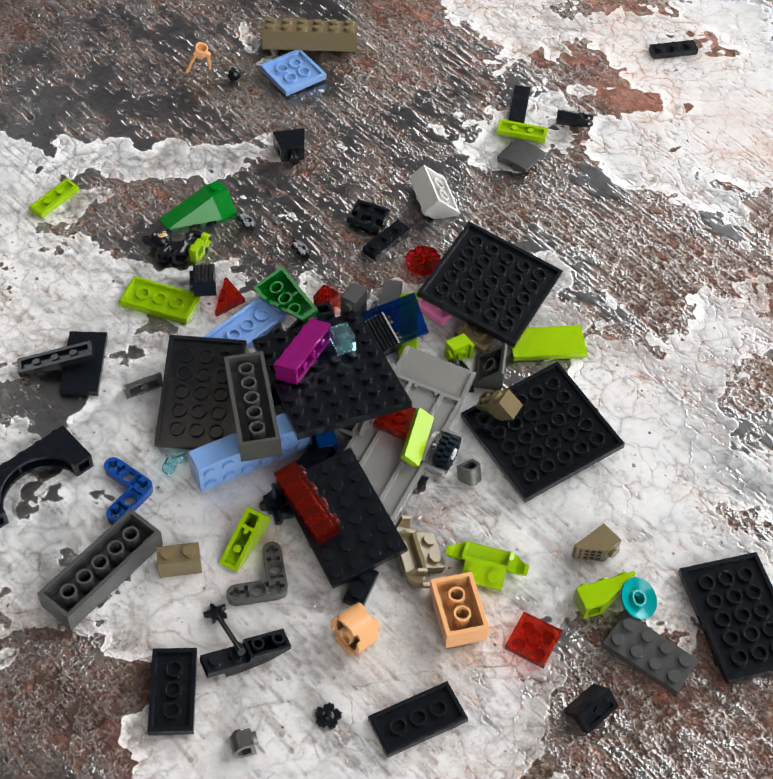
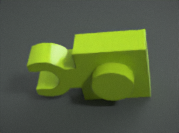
M203 232L200 239L197 238L195 243L190 245L188 250L190 262L197 264L205 254V248L211 243L208 240L210 234Z

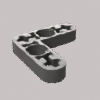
M268 542L263 546L262 552L267 579L231 585L226 592L227 601L230 605L242 606L279 600L287 595V578L281 547L278 543ZM269 550H273L275 552V560H271ZM277 566L281 571L278 574H272L269 571L270 568ZM276 586H280L281 591H277ZM255 588L263 590V593L259 596H255L251 592ZM245 590H248V597L245 595ZM235 592H238L239 598H234Z

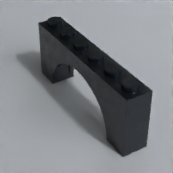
M64 426L53 430L46 437L36 441L32 446L0 465V528L9 523L6 512L3 509L5 497L14 483L23 476L43 468H61L72 472L78 477L94 466L91 454Z

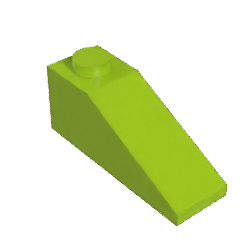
M246 507L219 563L238 572L263 537L271 517Z

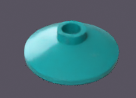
M638 577L625 581L622 585L620 596L626 612L639 620L651 617L657 607V597L652 586L646 580Z

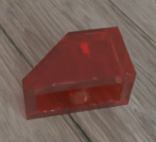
M324 284L313 296V304L330 302L335 312L341 304L340 296L345 291L335 285Z

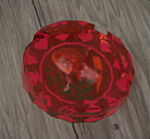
M417 246L416 249L412 248L408 251L406 266L408 270L416 275L428 276L440 262L441 256L434 248Z

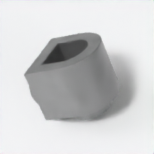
M470 459L456 466L458 480L469 486H475L482 480L481 466L478 461Z
M241 728L235 730L229 737L232 753L235 758H245L257 754L255 745H258L259 742L256 731L251 732L250 728Z

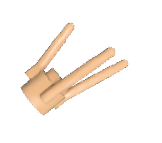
M198 42L196 44L193 56L185 71L186 74L191 69L195 58L204 59L206 57L208 70H211V53L208 52V46L205 43Z

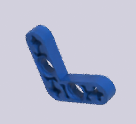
M116 457L105 461V473L127 490L106 511L107 520L111 525L130 508L136 511L153 493V485L150 479ZM128 474L134 476V478L130 481H125L123 479V477ZM128 498L135 499L132 505L124 503Z

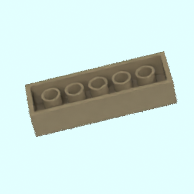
M269 17L263 21L262 49L357 52V21H338L337 19L323 21L322 19L307 20L305 18L292 20L291 18L276 19Z

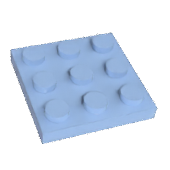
M302 50L291 51L260 65V70L286 96L326 79V73Z

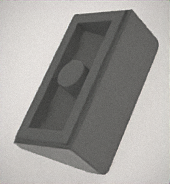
M161 372L124 385L122 389L126 398L129 399L162 387Z

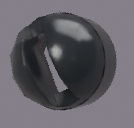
M232 66L228 73V78L238 80L241 77V71L237 67Z

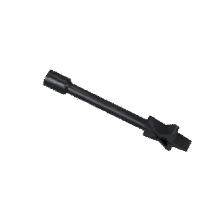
M211 603L210 610L203 612L204 618H212L213 624L218 620L233 643V648L239 656L246 653L245 648L241 642L237 641L224 621L227 618V613L224 612L226 605L222 604L217 607Z

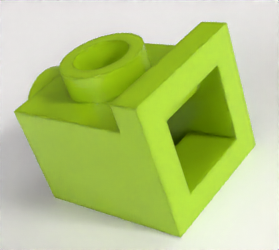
M463 333L445 342L444 356L451 363L453 360H463L466 357L471 359L475 345Z

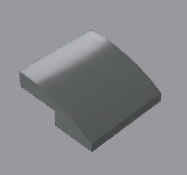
M515 139L497 156V160L499 163L512 165L514 171L527 173L545 153L528 142Z

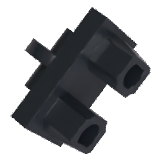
M272 483V490L263 496L259 507L262 511H267L269 515H273L275 525H282L284 519L293 518L294 515L290 507L285 505L284 502L286 500L278 487V483Z

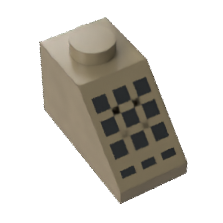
M602 524L574 545L572 557L574 559L604 562L609 557L613 558L619 553L621 539L609 527Z

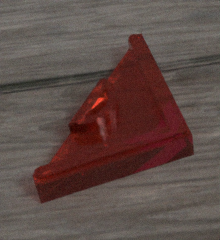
M227 277L224 278V284L218 298L217 308L215 309L216 317L245 303L244 296Z

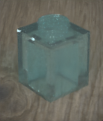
M347 322L329 327L330 343L338 355L356 350L355 334Z

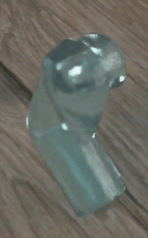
M183 452L167 457L162 466L163 472L170 475L175 471L178 464L187 462L186 453Z

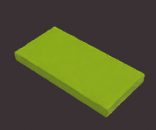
M133 276L119 300V306L187 325L201 297H194V292Z
M581 325L527 328L514 348L511 347L513 362L587 358V349Z

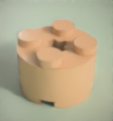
M359 602L344 610L330 622L332 632L336 630L338 634L335 637L336 641L350 655L355 653V656H357L379 639L378 629L380 624L378 620L374 617L371 618L366 612L365 607Z

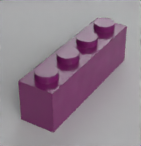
M310 318L306 325H303L298 335L293 338L291 344L285 348L283 354L274 363L277 380L296 385L300 382L332 340L331 323Z

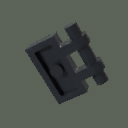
M358 199L352 209V215L355 218L348 216L347 223L352 224L356 228L367 229V232L380 233L381 227L376 224H385L390 215V209Z

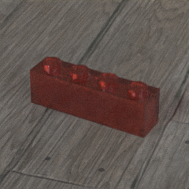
M294 460L273 473L276 483L318 545L340 533L339 524L341 522L335 513H330L328 502L324 497H319L317 486L313 481H308L306 478L308 474L302 465L298 466Z

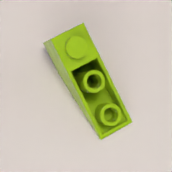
M635 571L629 573L621 572L615 577H604L597 582L583 583L576 587L573 598L582 618L586 619L603 614L620 597L621 588L625 581L635 577Z

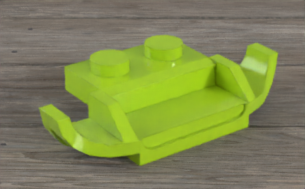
M472 541L447 545L445 553L446 556L465 562L462 573L472 572L476 585L497 591H502L506 573L526 576L529 565L512 551H505Z

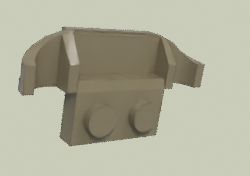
M401 515L396 529L408 548L407 552L396 557L401 575L406 577L408 582L417 588H430V582H427L425 578L427 572H442L445 569L435 534L416 533L415 529H410L411 515Z

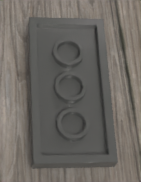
M626 612L602 644L604 649L674 695L679 693L700 661Z

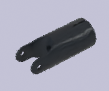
M558 110L556 124L592 127L593 115Z

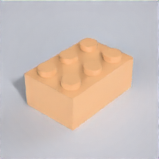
M472 572L431 579L429 594L445 648L487 640L489 626Z

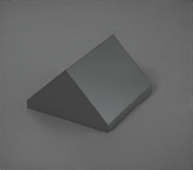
M506 343L476 356L474 372L477 374L472 386L489 390H502L508 347Z

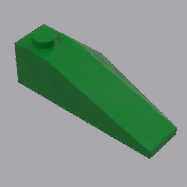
M217 180L203 186L161 217L159 221L165 229L177 231L188 229L190 225L200 224V226H204L207 222L212 221L221 223L237 216V211L228 190Z
M283 266L253 286L262 300L302 322L307 321L319 312Z

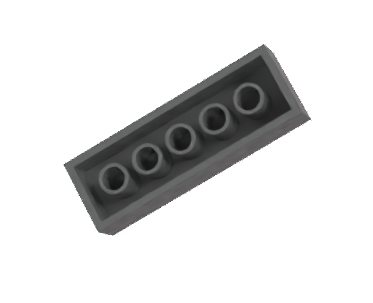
M263 351L224 357L241 462L282 455L281 439Z
M130 508L37 593L41 606L72 630L156 552V547L163 545L161 531Z

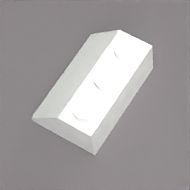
M423 165L409 177L412 184L411 187L416 193V200L420 203L421 212L426 217L429 216L436 220L460 214L447 181L443 176Z

